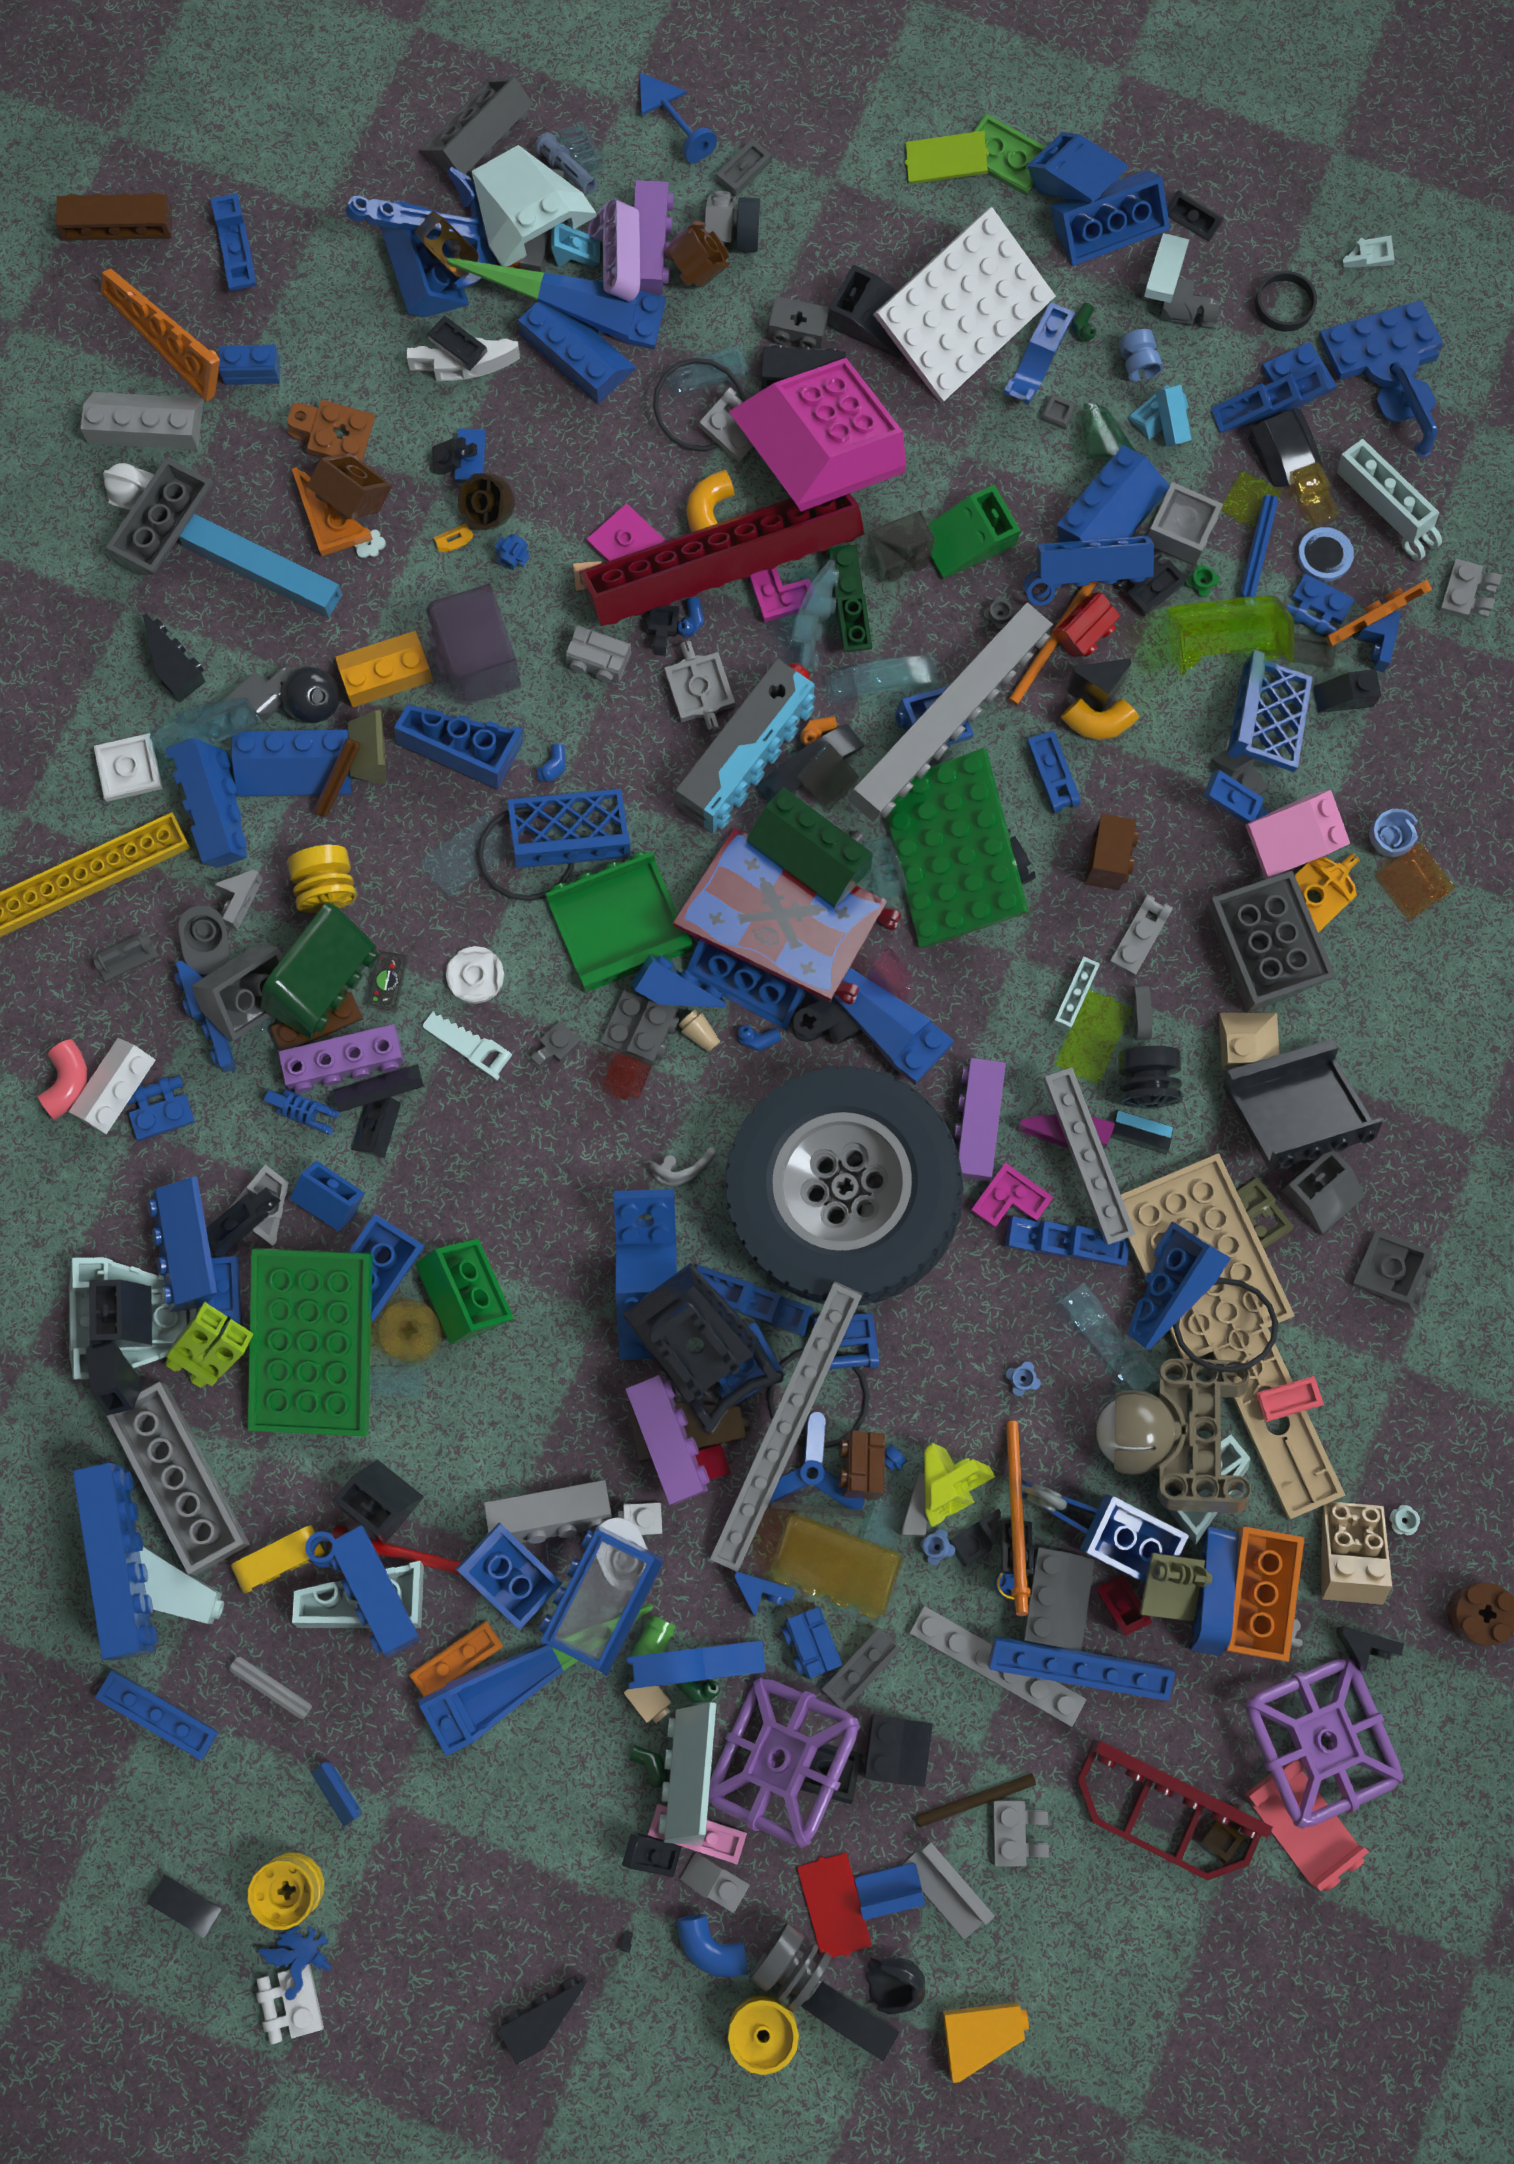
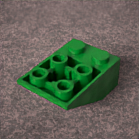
M994 484L970 495L919 530L918 535L941 577L945 579L1016 546L1021 530Z

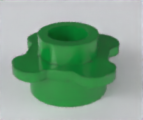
M1199 565L1196 567L1194 574L1187 577L1186 585L1197 590L1199 596L1207 597L1210 589L1213 586H1217L1220 579L1211 568Z

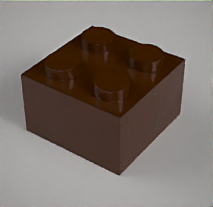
M346 453L320 458L307 487L316 493L315 496L319 500L329 503L336 508L340 516L346 519H354L378 513L393 484L353 454Z
M1101 814L1093 832L1085 885L1119 891L1121 885L1128 882L1129 874L1132 875L1135 857L1130 856H1132L1133 848L1137 846L1139 830H1135V819Z

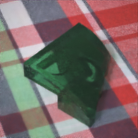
M1084 403L1081 416L1087 459L1112 458L1122 445L1136 451L1109 409L1097 404Z

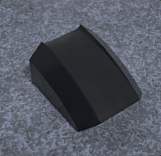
M1292 408L1268 420H1263L1251 430L1248 440L1274 487L1290 486L1320 472L1322 462L1318 448L1301 409Z

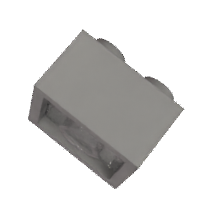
M1172 482L1148 536L1154 543L1155 548L1196 565L1206 546L1208 537L1217 522L1223 504Z

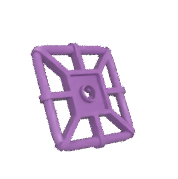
M1349 1657L1336 1659L1305 1673L1296 1672L1291 1675V1679L1257 1693L1252 1699L1247 1700L1245 1708L1248 1710L1250 1724L1266 1760L1264 1766L1267 1771L1271 1772L1287 1813L1295 1826L1303 1829L1315 1826L1345 1811L1350 1813L1359 1809V1805L1391 1791L1398 1784L1402 1783L1404 1775L1401 1773L1399 1760L1382 1723L1384 1717L1381 1712L1378 1713L1363 1676L1353 1659ZM1339 1672L1340 1675L1331 1703L1319 1708L1309 1684ZM1350 1682L1354 1686L1367 1717L1354 1724L1351 1723L1344 1707ZM1293 1691H1298L1307 1714L1293 1719L1265 1704ZM1261 1715L1288 1728L1296 1750L1278 1757ZM1371 1727L1387 1765L1364 1754L1356 1733ZM1322 1734L1325 1737L1329 1736L1331 1738V1742L1328 1744L1329 1750L1321 1744ZM1299 1758L1308 1776L1300 1808L1282 1766ZM1360 1764L1382 1775L1385 1779L1354 1792L1345 1769ZM1334 1775L1342 1794L1341 1799L1312 1812L1321 1780Z
M761 1677L754 1681V1686H752L745 1699L731 1733L728 1732L725 1737L727 1740L726 1745L710 1779L708 1803H711L718 1810L747 1823V1827L751 1830H761L788 1844L804 1848L811 1844V1839L817 1832L834 1790L838 1791L841 1784L838 1780L855 1743L857 1731L860 1729L859 1721L848 1712L816 1699L813 1693L808 1691L802 1693L775 1680ZM770 1693L797 1704L787 1727L776 1723L769 1697ZM758 1702L764 1724L754 1744L742 1737ZM811 1710L839 1722L812 1737L799 1733L808 1712ZM844 1735L827 1776L809 1769L819 1747ZM738 1746L750 1750L751 1754L743 1772L723 1782ZM785 1754L784 1763L778 1767L779 1764L776 1762L777 1756ZM805 1777H808L823 1785L804 1826L797 1796ZM750 1782L761 1787L751 1811L725 1799V1795ZM773 1793L784 1797L792 1830L765 1818L764 1813Z

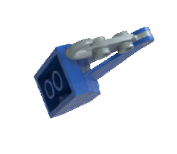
M1021 1479L1023 1498L1046 1509L1086 1534L1079 1550L1146 1583L1151 1553L1180 1556L1188 1539V1534L1114 1496L1105 1494L1099 1509L1064 1497L1049 1488H1044L1036 1483L1030 1484ZM1069 1505L1095 1515L1088 1530L1056 1511V1509L1064 1510Z

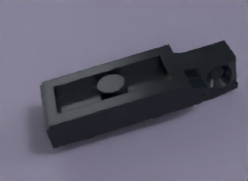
M265 1187L258 1194L245 1195L211 1223L206 1230L209 1247L213 1254L221 1257L264 1221L269 1215L268 1211H271L281 1201L277 1193Z

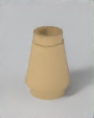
M696 1009L678 1024L682 1029L681 1033L707 1052L711 1051L720 1042L704 1014H699Z

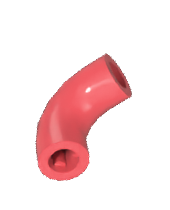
M71 1039L60 1042L49 1051L48 1057L57 1070V1079L49 1089L38 1095L39 1101L54 1120L71 1109L87 1085L86 1063L80 1049L74 1040Z

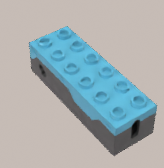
M779 659L775 661L676 789V808L713 834L717 828L721 830L725 828L731 819L729 813L734 806L739 808L745 802L748 796L747 789L751 784L756 786L765 774L763 769L767 763L773 764L778 759L782 751L779 749L784 741L789 743L798 731L797 724L801 719L806 721L814 711L813 702L816 698L814 695L815 684L810 681V675L804 667L797 663H792L788 666Z

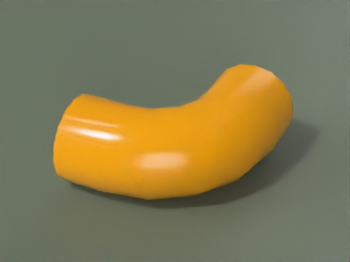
M725 469L711 474L698 482L690 493L686 507V516L691 532L718 524L713 512L714 507L717 503L735 495L731 479Z
M1079 698L1060 716L1071 729L1081 736L1099 741L1116 738L1128 730L1140 718L1135 709L1122 698L1111 708L1103 712L1094 711L1082 698Z

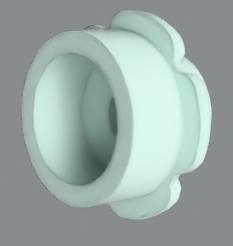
M1401 1505L1399 1509H1394L1390 1514L1391 1527L1397 1534L1412 1535L1417 1531L1420 1517L1410 1506ZM1406 1518L1407 1523H1403L1402 1519Z

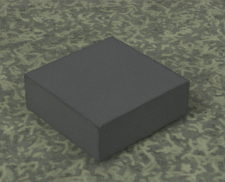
M1051 394L1041 420L1066 430L1077 404Z

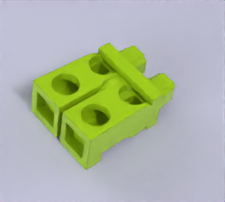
M204 1302L193 1319L176 1337L166 1356L168 1358L166 1366L173 1371H180L184 1368L192 1373L190 1376L191 1382L200 1388L206 1384L213 1386L218 1378L244 1354L253 1333L230 1319L219 1334L227 1316Z

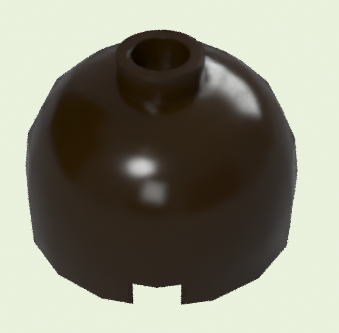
M476 473L471 475L468 481L463 482L460 486L458 509L461 514L465 515V518L468 520L466 523L477 530L495 529L505 524L513 514L515 506L514 493L510 485L502 477L492 473Z

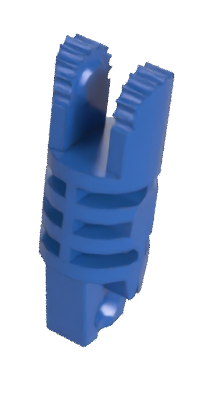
M285 1089L283 1095L268 1090L264 1098L265 1102L278 1107L277 1114L298 1121L330 1136L334 1129L328 1124L315 1121L317 1114L321 1111L327 1116L339 1118L341 1113L337 1109L303 1097L288 1089Z

